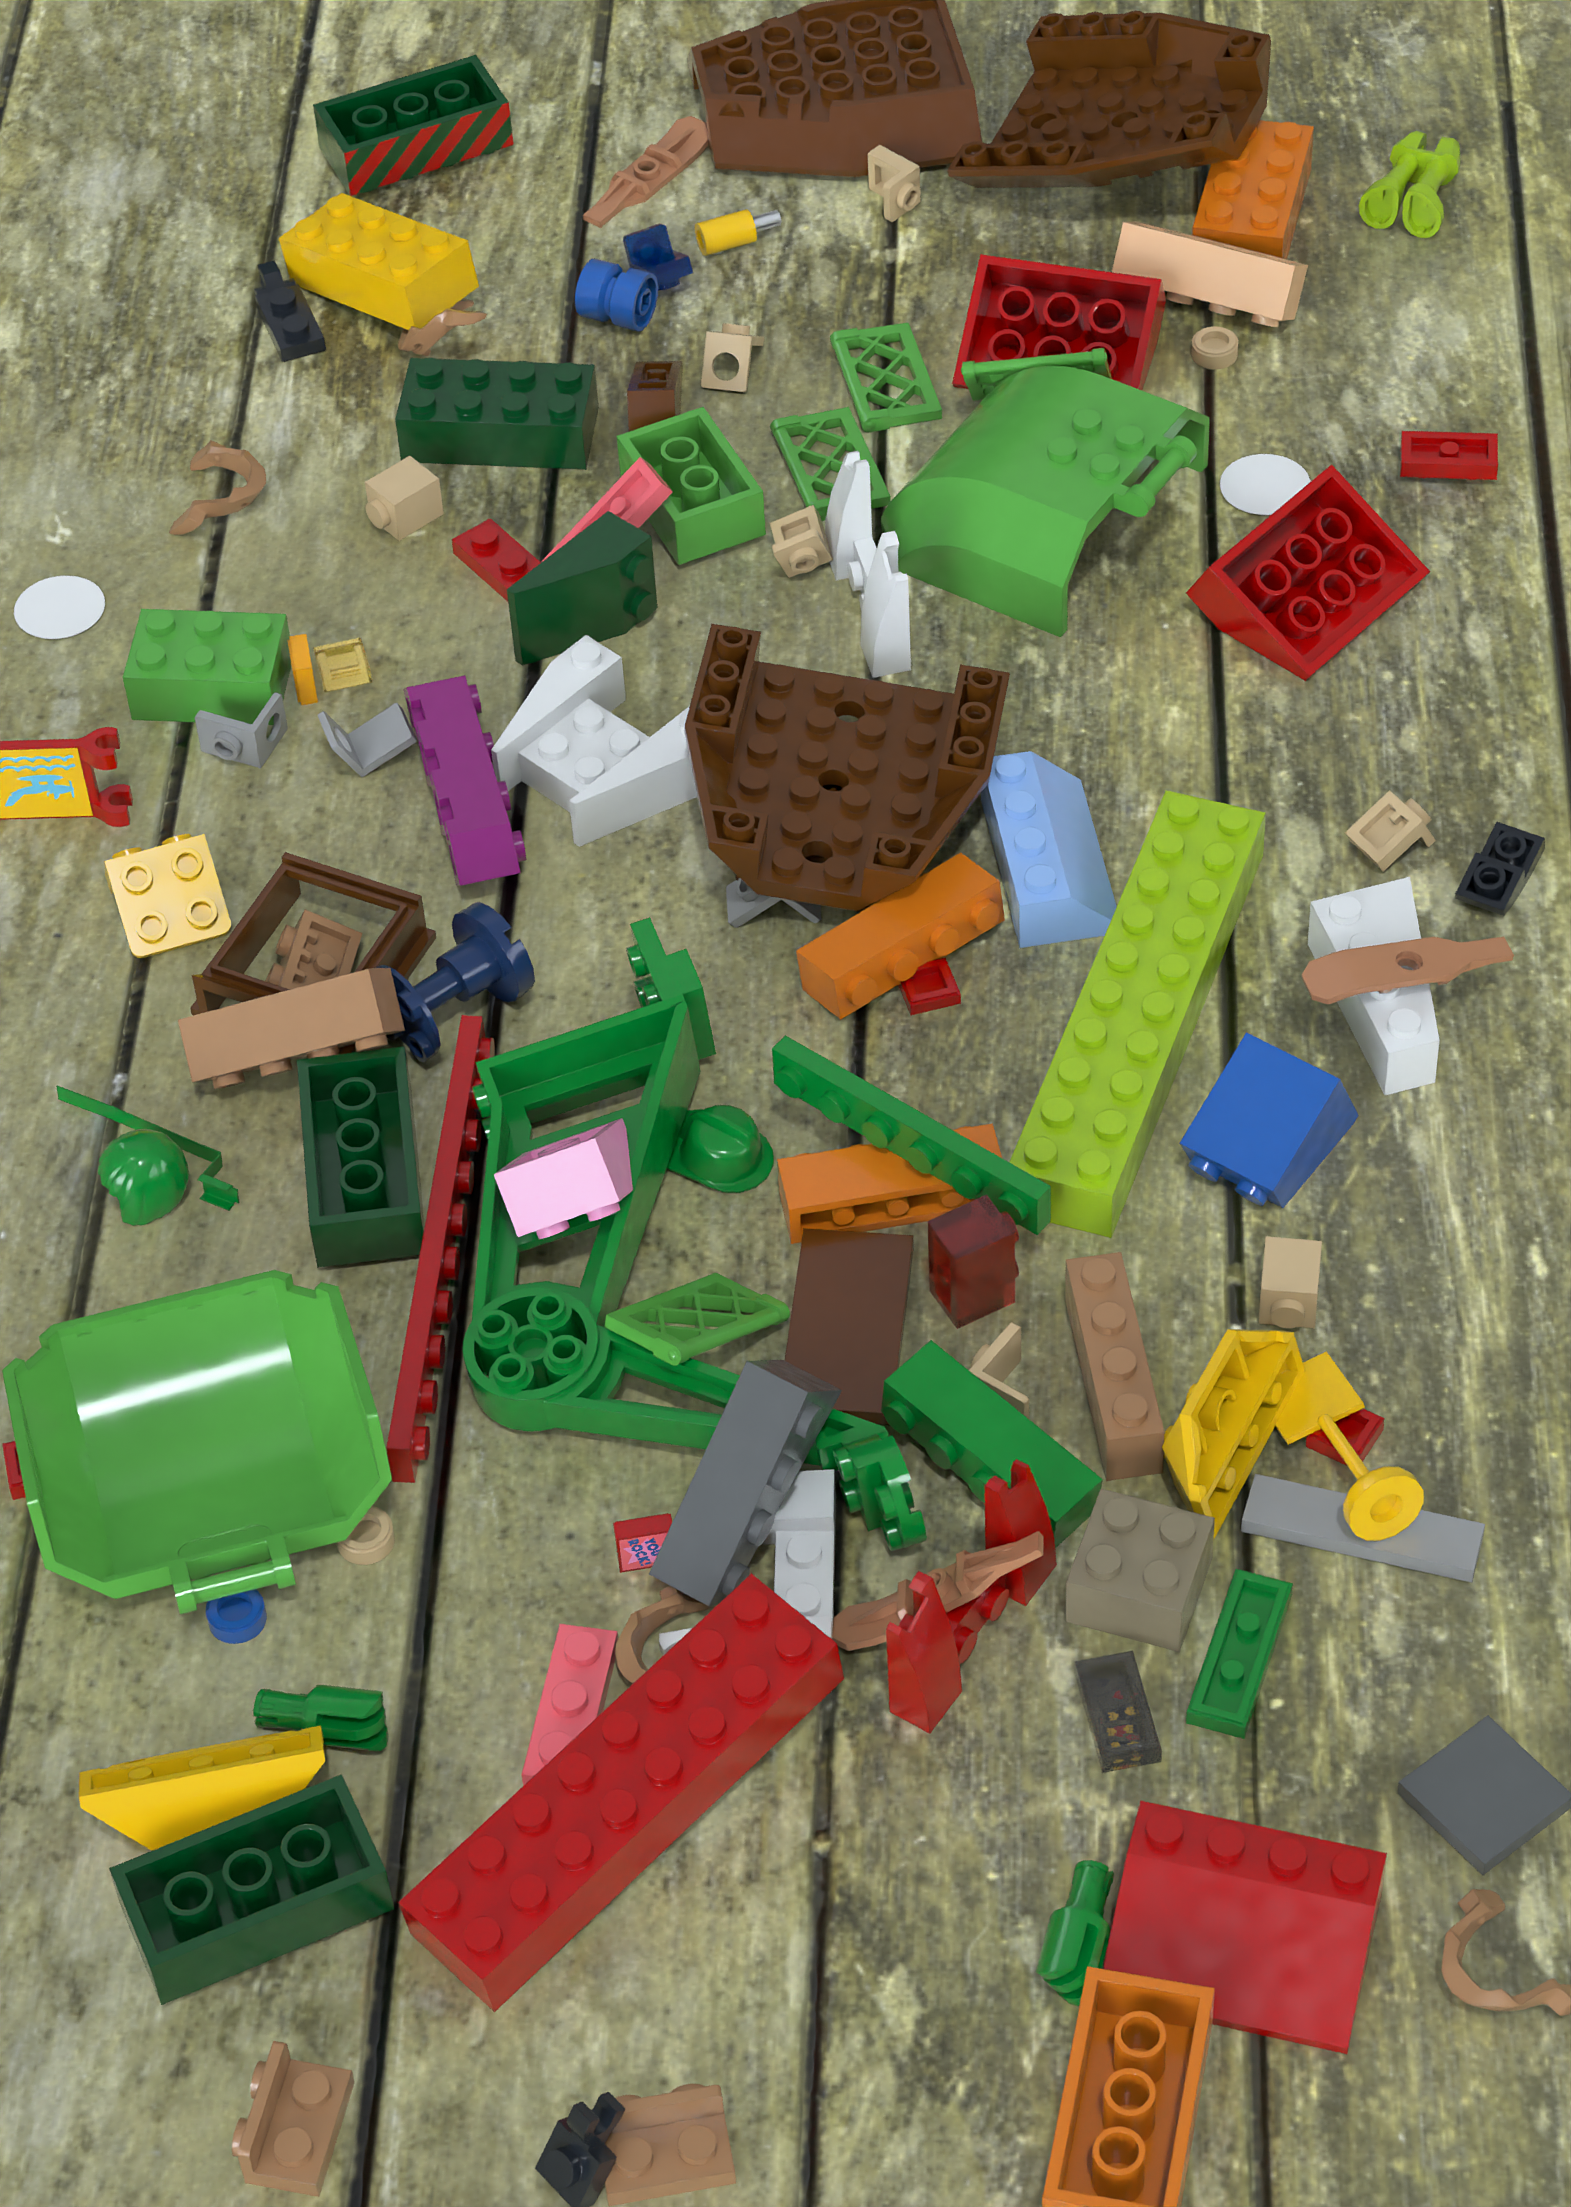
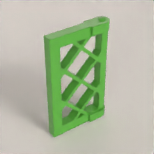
M909 322L860 330L857 328L845 329L831 334V345L840 364L859 416L860 424L865 432L890 429L893 426L942 419L941 405ZM899 341L903 351L901 352L884 344ZM865 349L858 358L852 357L849 353V350ZM874 354L893 360L885 370L867 363ZM902 365L908 366L914 380H909L895 373ZM857 372L876 378V380L868 388L861 385ZM885 383L904 390L897 399L878 392ZM916 394L921 397L923 404L911 406L906 404V402ZM868 401L883 406L886 409L871 411Z
M1104 348L1092 349L1090 352L979 363L967 361L962 362L961 373L973 401L983 400L998 383L1008 376L1025 369L1040 366L1072 367L1112 379Z
M849 407L799 417L798 415L777 418L771 422V432L779 445L806 508L814 505L822 521L826 520L830 498L818 500L814 490L831 495L834 484L823 479L830 470L839 473L843 463L839 459L845 451H859L860 460L866 459L869 463L871 509L888 506L891 496ZM841 427L845 438L825 430ZM799 435L807 436L800 446L794 445L790 438ZM817 440L836 447L829 457L809 450ZM801 460L821 467L814 476L808 475Z
M713 1273L606 1314L604 1327L652 1351L653 1356L671 1365H678L686 1362L693 1356L768 1326L783 1323L789 1319L790 1310L784 1302L766 1293L761 1295L718 1273ZM682 1307H690V1308H692V1310L679 1309V1308H682ZM701 1309L731 1311V1313L702 1311ZM741 1312L754 1313V1314H751V1315H743V1314H741ZM651 1321L655 1322L656 1324H646L643 1322ZM665 1323L695 1325V1328L665 1325ZM705 1326H708V1327H718V1328H716V1329H705Z

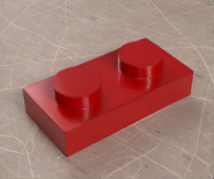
M1401 432L1400 477L1497 480L1498 433Z
M491 518L451 539L453 554L507 602V589L541 563Z

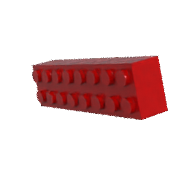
M751 1573L398 1902L411 1935L490 2009L496 2012L844 1680L837 1643Z

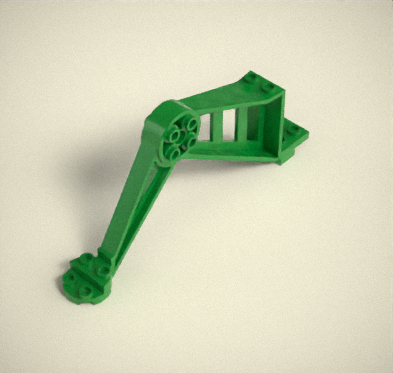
M649 917L630 924L634 945L626 948L635 978H642L633 982L641 1008L476 1062L481 1084L472 1087L481 1117H490L481 1120L488 1142L472 1321L467 1328L463 1341V1358L477 1403L486 1415L505 1427L531 1432L559 1428L706 1449L722 1414L613 1399V1397L619 1390L627 1373L725 1409L740 1375L693 1358H689L686 1362L678 1365H671L653 1356V1352L604 1327L606 1314L616 1311L701 1072L699 1060L716 1054L703 986L687 949L666 955L652 920ZM645 1086L639 1104L532 1139V1123ZM623 1118L627 1130L633 1191L618 1202L620 1210L595 1221H589L586 1213L568 1219L570 1228L547 1238L539 1239L536 1231L518 1237L493 1174L525 1152ZM599 1226L580 1288L550 1281L516 1285L519 1252ZM832 1408L803 1463L818 1465L822 1470H839L842 1480H839V1485L849 1513L860 1510L867 1531L881 1527L890 1551L900 1548L904 1549L925 1542L927 1535L921 1510L913 1512L910 1510L915 1507L908 1481H911V1477L893 1435L889 1436L884 1426Z

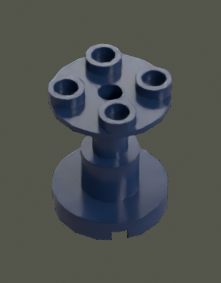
M481 902L473 903L466 909L456 913L452 921V930L457 945L439 956L436 960L437 971L415 986H412L407 979L391 967L384 964L375 967L391 969L405 1029L402 1032L386 1035L387 1039L394 1041L400 1038L419 1061L426 1062L438 1054L441 1046L439 1031L431 1014L433 1011L454 997L462 1002H467L485 989L496 998L509 1003L524 996L534 986V968L527 950L520 939L513 944L510 943L504 932L512 927L499 913Z

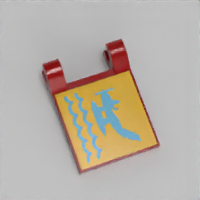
M114 727L99 728L79 739L0 741V820L96 817L113 827L130 825L128 806L133 804L130 786L117 784L99 792L94 768L99 770H113L117 768L118 761L115 749H120L118 729Z

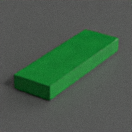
M1235 1569L1187 1709V1724L1245 1739L1292 1597L1293 1583Z

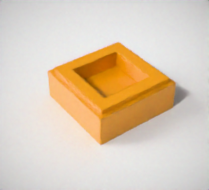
M307 635L289 636L290 640L287 641L298 702H301V705L318 703Z

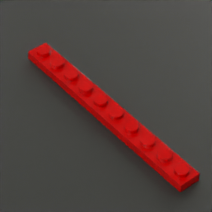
M461 1015L386 1446L392 1482L415 1483L419 1460L427 1461L429 1457L430 1429L429 1426H425L426 1415L435 1414L437 1409L438 1385L437 1381L432 1379L434 1369H442L444 1366L445 1337L440 1335L442 1324H450L452 1319L453 1296L452 1291L448 1290L449 1280H457L459 1276L460 1250L459 1247H455L456 1236L464 1237L466 1234L467 1207L466 1204H462L463 1194H472L474 1164L473 1161H469L470 1152H479L481 1143L480 1120L476 1119L479 1109L472 1090L473 1086L481 1084L476 1062L495 1056L494 1039L485 1037L483 1016Z

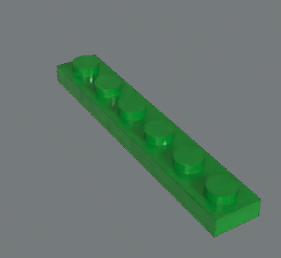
M786 1035L772 1048L774 1084L787 1096L799 1098L815 1107L829 1120L848 1126L865 1136L874 1146L886 1148L909 1161L919 1172L935 1176L952 1186L961 1196L967 1199H975L996 1211L1010 1224L1020 1225L1038 1235L1051 1222L1050 1185Z

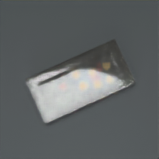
M1133 1651L1075 1661L1074 1673L1102 1773L1161 1762L1162 1749Z

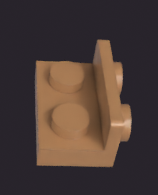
M305 909L295 928L289 925L284 927L275 949V954L282 956L280 965L273 963L265 981L287 989H294L350 974L362 933Z
M273 2041L267 2061H259L254 2069L251 2081V2098L254 2101L248 2119L241 2117L238 2120L232 2140V2155L238 2157L245 2183L316 2197L320 2196L355 2081L352 2070L293 2060L290 2058L287 2043Z
M692 2083L681 2085L670 2093L642 2098L637 2095L616 2097L626 2109L605 2143L617 2156L605 2181L608 2206L736 2184L720 2085L704 2086Z

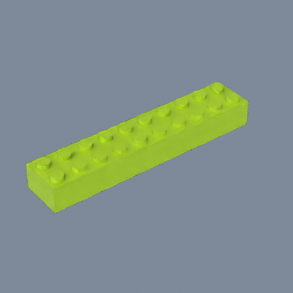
M1165 791L1009 1162L1051 1186L1050 1223L1112 1238L1262 860L1266 812Z

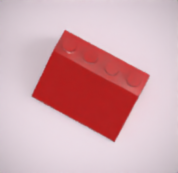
M980 254L952 381L953 387L968 389L961 373L962 362L975 361V363L1090 352L1092 349L1104 348L1112 379L1143 390L1158 343L1166 305L1162 279Z
M1331 464L1209 566L1186 594L1219 630L1306 681L1427 576L1430 571Z
M1140 1800L1124 1864L1103 1969L1215 1988L1213 2025L1347 2054L1383 1891L1387 1853Z

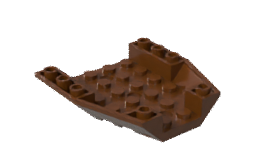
M831 0L812 3L783 17H773L765 20L760 25L744 31L737 30L693 46L687 57V65L694 90L700 89L707 120L708 144L715 169L859 177L868 176V153L878 145L917 164L921 169L928 166L952 163L963 144L976 141L982 142L975 89L945 0Z
M1130 11L1125 14L1091 12L1085 15L1052 13L1041 16L1026 40L1034 72L991 144H985L980 141L963 144L947 172L949 177L975 188L1100 187L1112 184L1113 179L1138 175L1139 178L1154 176V171L1177 166L1184 170L1238 159L1267 107L1271 53L1270 35L1165 13H1143L1141 11Z
M711 624L684 727L708 848L758 895L859 911L914 883L989 783L1010 672L960 664L954 693H948L933 689L760 662V631ZM847 715L856 717L858 720L847 722L838 717ZM834 784L843 789L840 791H829L822 786ZM818 855L827 860L823 863H814L807 860L806 857Z

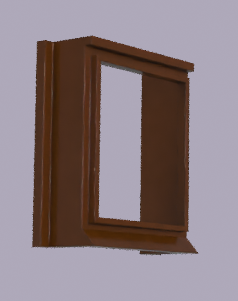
M285 852L281 857L282 864L203 973L192 975L197 999L190 1008L191 1014L197 1015L219 1009L226 998L246 1002L290 990L245 975L244 973L301 895L299 880L396 911L355 972L384 964L395 969L407 980L437 938L435 930L426 928L422 896ZM355 1044L338 1048L340 1054L357 1052Z

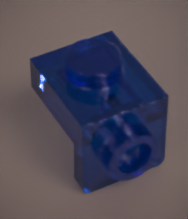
M659 223L623 237L629 266L654 273L658 281V291L679 285V278L693 273L689 256L672 249L665 225Z

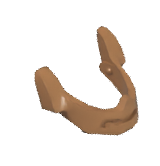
M463 298L450 309H446L436 315L424 327L417 328L411 326L410 330L403 328L398 341V348L401 351H413L414 354L429 357L430 348L456 326L475 324L485 319L487 314L481 311H463L474 304L473 300Z
M211 440L191 459V471L204 470L211 466L223 467L242 475L247 485L244 487H234L227 498L194 500L191 506L173 522L169 533L173 535L186 534L199 527L206 518L239 512L252 504L266 484L264 467L249 451L225 448V446Z
M669 1585L660 1591L661 1601L632 1613L615 1647L617 1666L623 1676L634 1683L648 1670L642 1661L641 1654L644 1642L655 1629L679 1614L709 1609V1606Z
M1472 1889L1458 1902L1465 1912V1917L1445 1934L1441 1970L1451 1992L1468 2004L1492 2011L1524 2010L1543 2004L1549 2005L1560 2016L1571 2014V1985L1559 1984L1554 1978L1547 1980L1530 1991L1511 1996L1502 1988L1491 1991L1481 1989L1462 1967V1958L1465 1947L1472 1935L1486 1921L1505 1910V1903L1496 1892Z

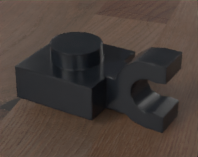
M610 2092L601 2094L592 2110L583 2101L574 2104L569 2116L557 2121L535 2167L571 2207H590L595 2204L617 2159V2156L605 2143L611 2131L622 2118L626 2108Z

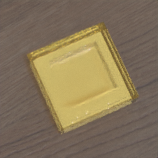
M361 638L313 647L324 693L372 683L371 670Z

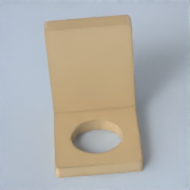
M723 323L722 332L706 331L701 387L747 392L752 346H763L764 337L749 335L750 326ZM725 352L733 354L739 362L737 375L727 381L720 379L715 374L713 367L717 356Z
M1011 1322L991 1345L985 1344L978 1350L972 1360L969 1371L1029 1419V1398L1002 1383L1021 1361V1327Z

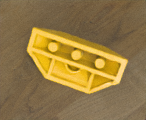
M1227 1329L1199 1381L1190 1387L1186 1396L1185 1406L1176 1422L1165 1431L1162 1449L1174 1485L1188 1511L1215 1518L1214 1539L1272 1434L1276 1422L1305 1372L1294 1332Z
M321 1726L302 1729L301 1731L291 1730L133 1760L111 1765L105 1769L97 1768L79 1772L81 1809L153 1851L305 1789L325 1762Z

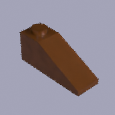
M682 361L636 362L627 389L629 432L680 415Z

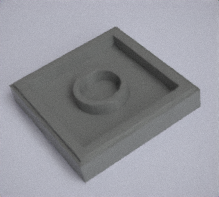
M1488 1715L1398 1783L1397 1793L1482 1875L1486 1874L1571 1809V1792Z

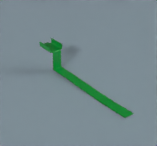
M58 1085L56 1086L58 1100L109 1118L135 1130L152 1129L162 1132L170 1137L182 1150L212 1162L197 1179L202 1182L204 1193L199 1199L228 1211L231 1210L235 1202L239 1204L238 1189L233 1188L231 1184L214 1178L223 1167L220 1151L106 1103Z

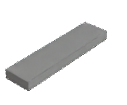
M1259 1474L1254 1476L1242 1517L1241 1532L1473 1582L1484 1537V1523L1420 1510L1419 1515L1414 1521L1397 1535L1380 1541H1366L1356 1536L1344 1519L1343 1503L1347 1495L1346 1493Z

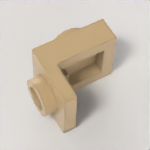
M881 145L868 153L869 189L883 196L884 218L894 222L920 203V166Z
M814 505L770 523L775 541L772 550L788 578L800 573L810 572L817 566L833 560L820 514Z

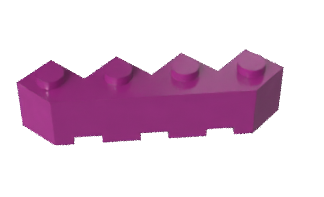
M464 675L404 688L411 727L415 737L418 739L427 785L432 788L441 834L446 836L456 885L462 886L520 873L518 862L526 861L525 846L520 830L511 831L506 812L511 810L510 797L505 780L497 782L492 766L491 749L494 743L491 733H483L477 714L482 713L476 684L468 685Z

